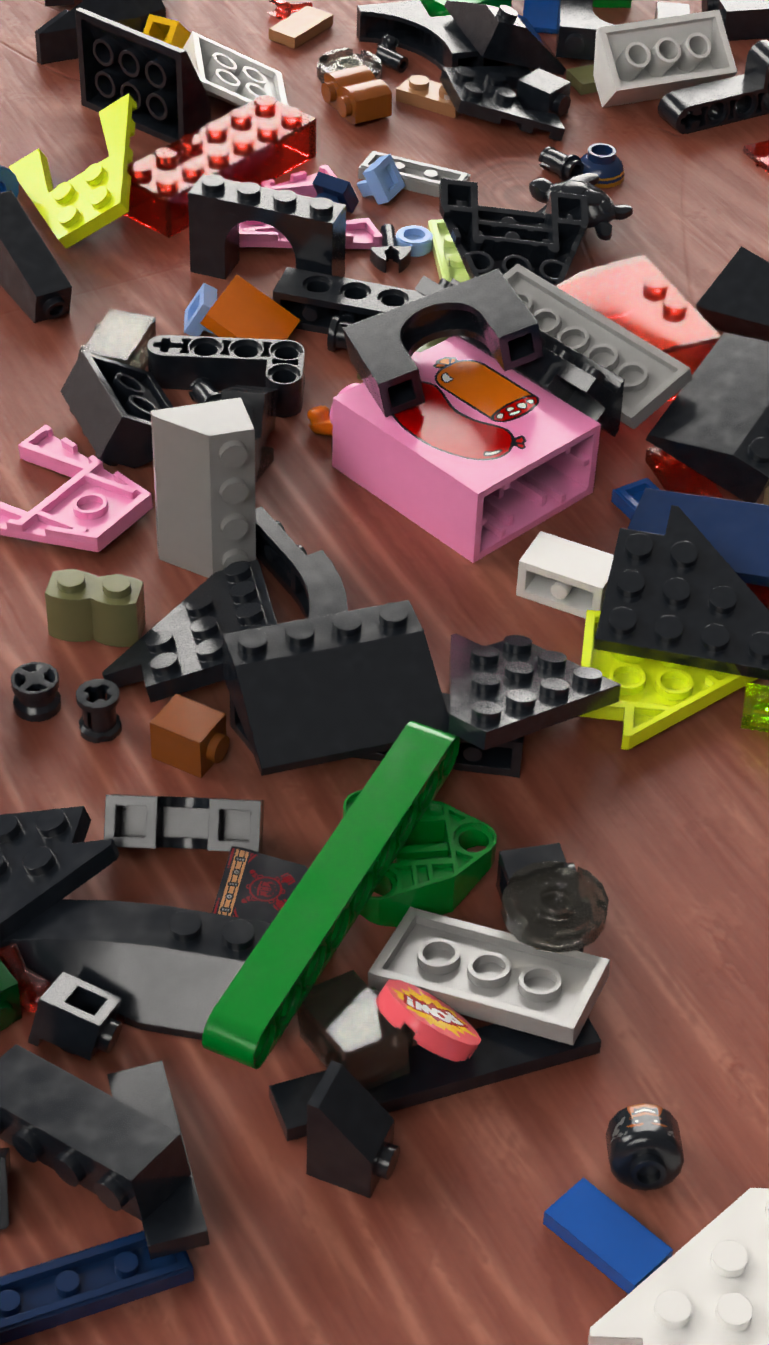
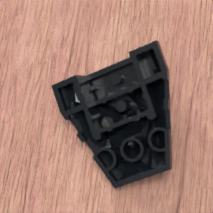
M440 179L439 211L470 279L495 269H499L504 275L516 264H520L561 289L588 226V200L586 195L551 191L545 213L479 206L478 182Z

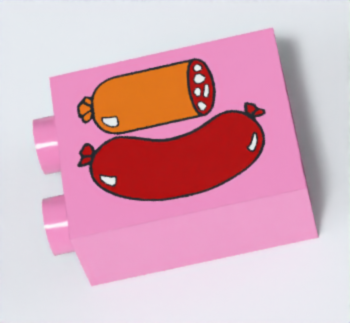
M452 336L421 353L414 352L411 356L419 369L425 402L385 417L364 382L361 384H350L342 389L337 396L333 397L330 409V421L333 425L332 467L472 563L593 493L601 424L513 369L504 372L495 358L459 336Z

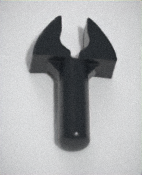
M384 224L380 229V233L383 236L382 247L370 248V261L377 269L386 273V262L392 259L393 262L398 263V271L401 273L411 262V246H397L394 226Z

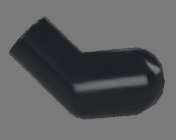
M385 34L382 37L381 44H377L376 58L381 64L399 73H403L408 67L409 60L407 57L397 53L396 47L399 45V40Z

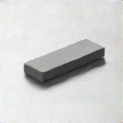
M372 151L359 166L358 178L366 180L363 172L379 157L388 154ZM391 155L406 185L403 188L405 190L439 198L441 178L470 182L471 174Z

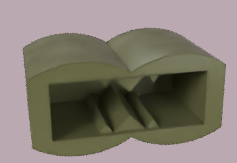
M77 569L52 572L45 591L48 632L50 636L70 642L95 640L101 644L114 647H131L142 637L146 621L144 585L141 580L123 574L97 577Z

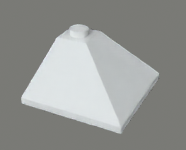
M192 31L183 50H186L207 95L289 127L291 117L281 72Z

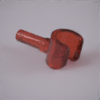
M269 0V2L277 5L273 12H268V14L279 20H284L291 13L297 12L307 5L311 7L313 5L311 2L289 3L285 0Z

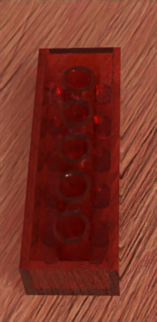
M267 95L259 96L248 104L233 109L227 115L207 123L204 127L182 136L181 139L157 149L156 152L138 161L132 162L127 169L128 174L131 176L129 212L124 215L168 238L189 227L188 192L203 174H216L224 179L242 183L254 182L261 186L262 181L274 180L316 157V118Z

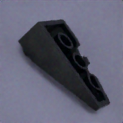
M83 0L70 11L64 9L35 31L37 62L42 65L78 58L75 10L78 8H83L142 33L149 14L166 18V8L162 0Z

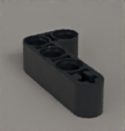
M760 40L751 47L747 55L744 74L667 93L662 97L658 105L660 117L679 133L689 134L769 114V41Z
M159 335L153 337L147 343L148 371L152 372L162 389L190 390L191 383L201 377L211 380L218 391L235 385L278 388L276 417H292L302 410L305 385V350L296 341Z

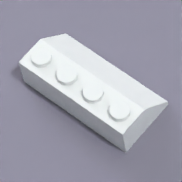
M720 10L598 27L596 30L593 77L602 108L660 99L671 91L733 77L737 73Z

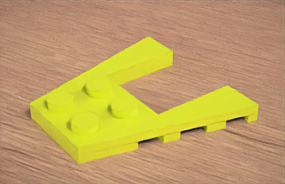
M129 93L99 111L109 157L99 163L90 165L84 172L67 182L59 184L55 189H53L47 157L39 148L9 166L56 238L66 249L129 212L131 176L128 174L127 169L128 164L133 162V151L129 145L130 137L135 135L136 124L132 119V111L137 109V103Z

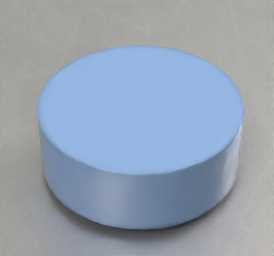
M411 225L397 231V246H411V257H420L431 252L433 235L428 229L422 226Z

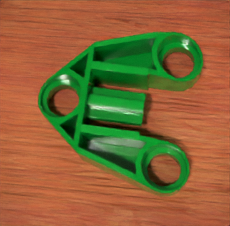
M362 790L351 793L344 800L343 817ZM433 800L395 858V863L391 864L374 892L382 896H371L360 915L377 925L397 927L410 907L439 915L453 912L490 870L495 861L497 835L494 829L488 824L444 802ZM475 846L486 847L478 852L467 851L468 848Z

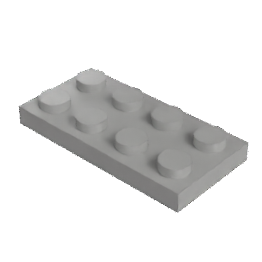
M410 907L368 971V989L381 992L389 979L401 980L432 994L461 1015L574 1045L609 977L610 959Z

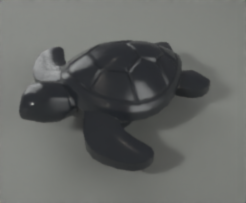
M594 173L577 175L555 184L541 177L529 183V191L532 197L539 202L546 203L543 208L537 211L538 213H545L551 191L586 195L589 217L587 228L595 227L596 234L601 240L611 239L612 225L609 223L613 219L623 220L633 214L631 206L624 204L614 205L611 198L603 190L595 186L599 182V176Z

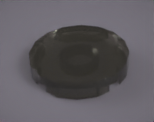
M334 49L324 53L319 58V63L317 62V78L321 83H324L325 73L364 65L372 71L376 79H382V61L378 56L366 50H361V54H353V49Z
M552 860L531 863L515 871L508 880V886L505 888L502 897L501 914L506 928L518 941L536 950L563 953L576 951L594 942L605 928L609 899L603 884L589 871L578 867L577 871L564 868L565 862Z

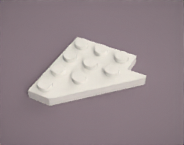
M769 1188L748 1189L591 1326L588 1345H769Z

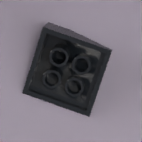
M446 1L444 7L482 58L533 69L540 68L547 72L564 75L566 68L530 22L513 8L507 5L495 7L486 4Z

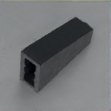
M12 190L0 193V285L33 323L56 319L70 313L72 286Z
M741 246L696 304L698 323L711 329L769 342V262Z

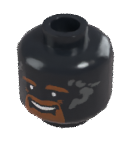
M646 1103L630 1105L618 1111L609 1121L606 1131L608 1159L611 1172L620 1183L631 1189L648 1191L659 1189L673 1182L681 1173L684 1153L679 1125L668 1110L658 1105Z

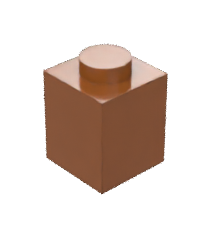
M175 694L150 722L152 758L199 778H202L214 763L221 762L228 751L230 739L226 736V714L181 695Z

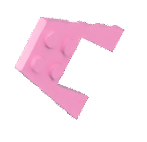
M328 165L319 167V172L336 177ZM305 171L292 173L290 181L275 184V181L270 179L262 181L261 187L275 190H291L296 194L315 198L318 194L312 183L318 173L306 176L307 173ZM369 218L346 220L345 249L382 247L383 236ZM245 221L239 224L240 248H292L287 238L269 224L260 221Z
M44 425L18 445L20 459L71 477V479L29 512L0 502V535L100 552L153 508L152 495L117 471L111 474L104 469L103 461L94 455L88 458L78 452L77 444L66 437L61 440L53 435L52 428Z

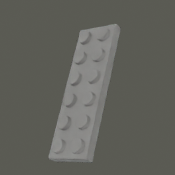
M516 264L503 275L539 323L540 330L625 379L620 421L633 430L692 380L690 367L520 264Z

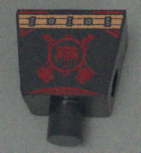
M231 846L212 913L272 923L308 868L304 865Z

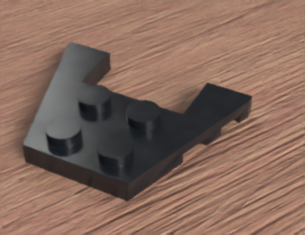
M519 65L443 67L440 81L458 113L500 124L503 118L516 122L521 131L533 133L534 128L550 132L549 139L562 140L565 127L557 114L523 109L516 97V93L512 91V89L517 90L518 79L531 73L528 67Z

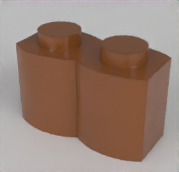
M360 65L324 74V83L321 86L324 101L338 110L340 116L349 123L358 124L392 115V92L383 80L375 78L368 67Z

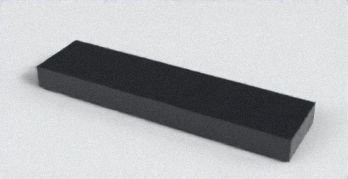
M162 1061L107 1074L112 1097L179 1132L182 1137ZM182 1137L184 1149H185V1152H186L184 1140H183V1137ZM192 1171L191 1175L155 1211L142 1221L151 1260L210 1244Z

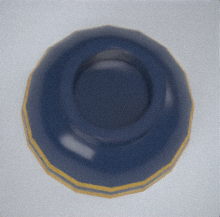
M605 143L590 145L588 153L580 158L584 165L582 174H597L599 182L595 186L598 188H610L621 184L624 180V166L622 161L616 156V149Z

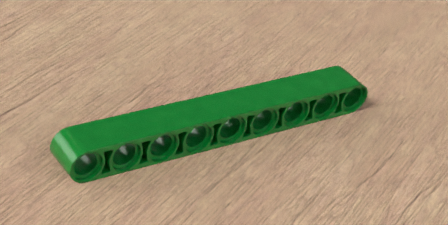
M413 720L409 721L213 1008L202 1035L203 1048L256 1070L262 1066L452 771L460 747V738L458 736Z

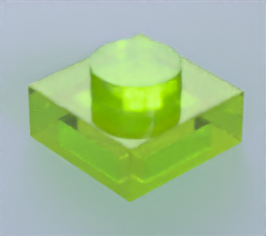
M746 682L740 728L769 732L768 685Z

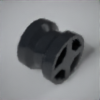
M30 662L15 669L11 675V688L15 694L13 707L16 715L30 722L49 720L57 715L61 709V695L58 691L59 674L57 670L50 664L43 662Z

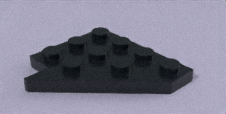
M452 634L449 658V733L483 750H487L619 702L621 684L602 676V672L598 669L582 667L567 660L566 655L561 652L548 651L532 644V640L525 636L509 635L503 641L485 646L461 635Z

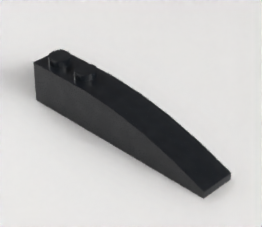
M62 899L5 938L0 943V960L11 974L16 973L31 979L33 987L44 992L47 991L62 972H65L121 997L122 1000L118 1014L124 1016L125 1024L137 1029L202 1040L206 1022L213 1008L271 923L166 905L111 900Z

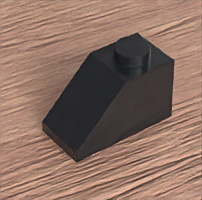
M335 1061L330 1062L307 1104L306 1174L371 1198L380 1178L388 1180L398 1161L400 1147L393 1144L395 1120L343 1064Z

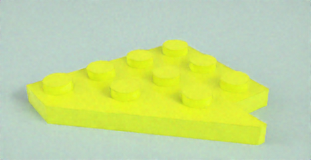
M586 611L581 666L600 670L602 676L621 684L619 702L580 715V717L623 721L622 750H629L758 679L594 649L601 611Z

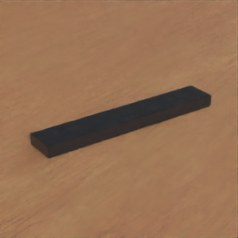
M587 1018L574 1045L492 1024L475 1029L481 1038V1042L470 1059L467 1057L466 1061L454 1062L442 1058L420 1045L343 1066L390 1113L600 1053L601 1039L589 1018ZM325 1071L269 1086V1098L287 1142L307 1136V1104Z

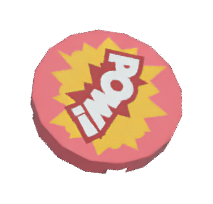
M389 979L376 998V1004L380 1013L392 1026L398 1027L401 1030L405 1023L415 1032L413 1039L417 1041L416 1044L442 1058L454 1062L466 1061L467 1057L470 1059L481 1042L478 1032L464 1017L432 994L401 980Z

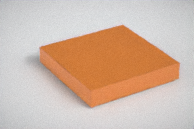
M236 274L200 324L218 337L287 340L300 322V319Z

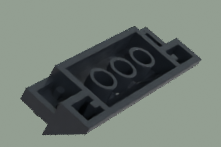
M423 275L415 290L425 297L460 282L454 278L450 282L441 278L437 284ZM540 330L544 356L512 369L599 422L601 430L615 437L620 427L625 379ZM459 336L495 358L488 347L481 341L467 336Z

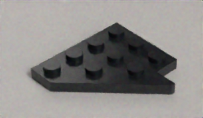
M671 505L665 535L620 528L596 631L594 649L769 680V610L679 506Z
M258 559L250 562H234L224 570L211 575L102 672L103 678L112 681L118 688L144 680L151 703L174 696L175 694H181L223 681V634L278 624Z
M84 806L0 815V943L118 860L120 853L113 839L84 842L91 823V819Z

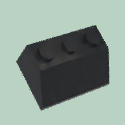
M82 350L61 389V393L70 407V412L80 424L82 433L88 438L95 450L96 457L110 466H118L120 464L134 469L153 461L151 411L173 407L152 372Z

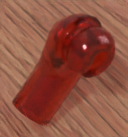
M16 943L0 948V960L18 982L21 1007L35 1014L39 999L52 983L27 968Z

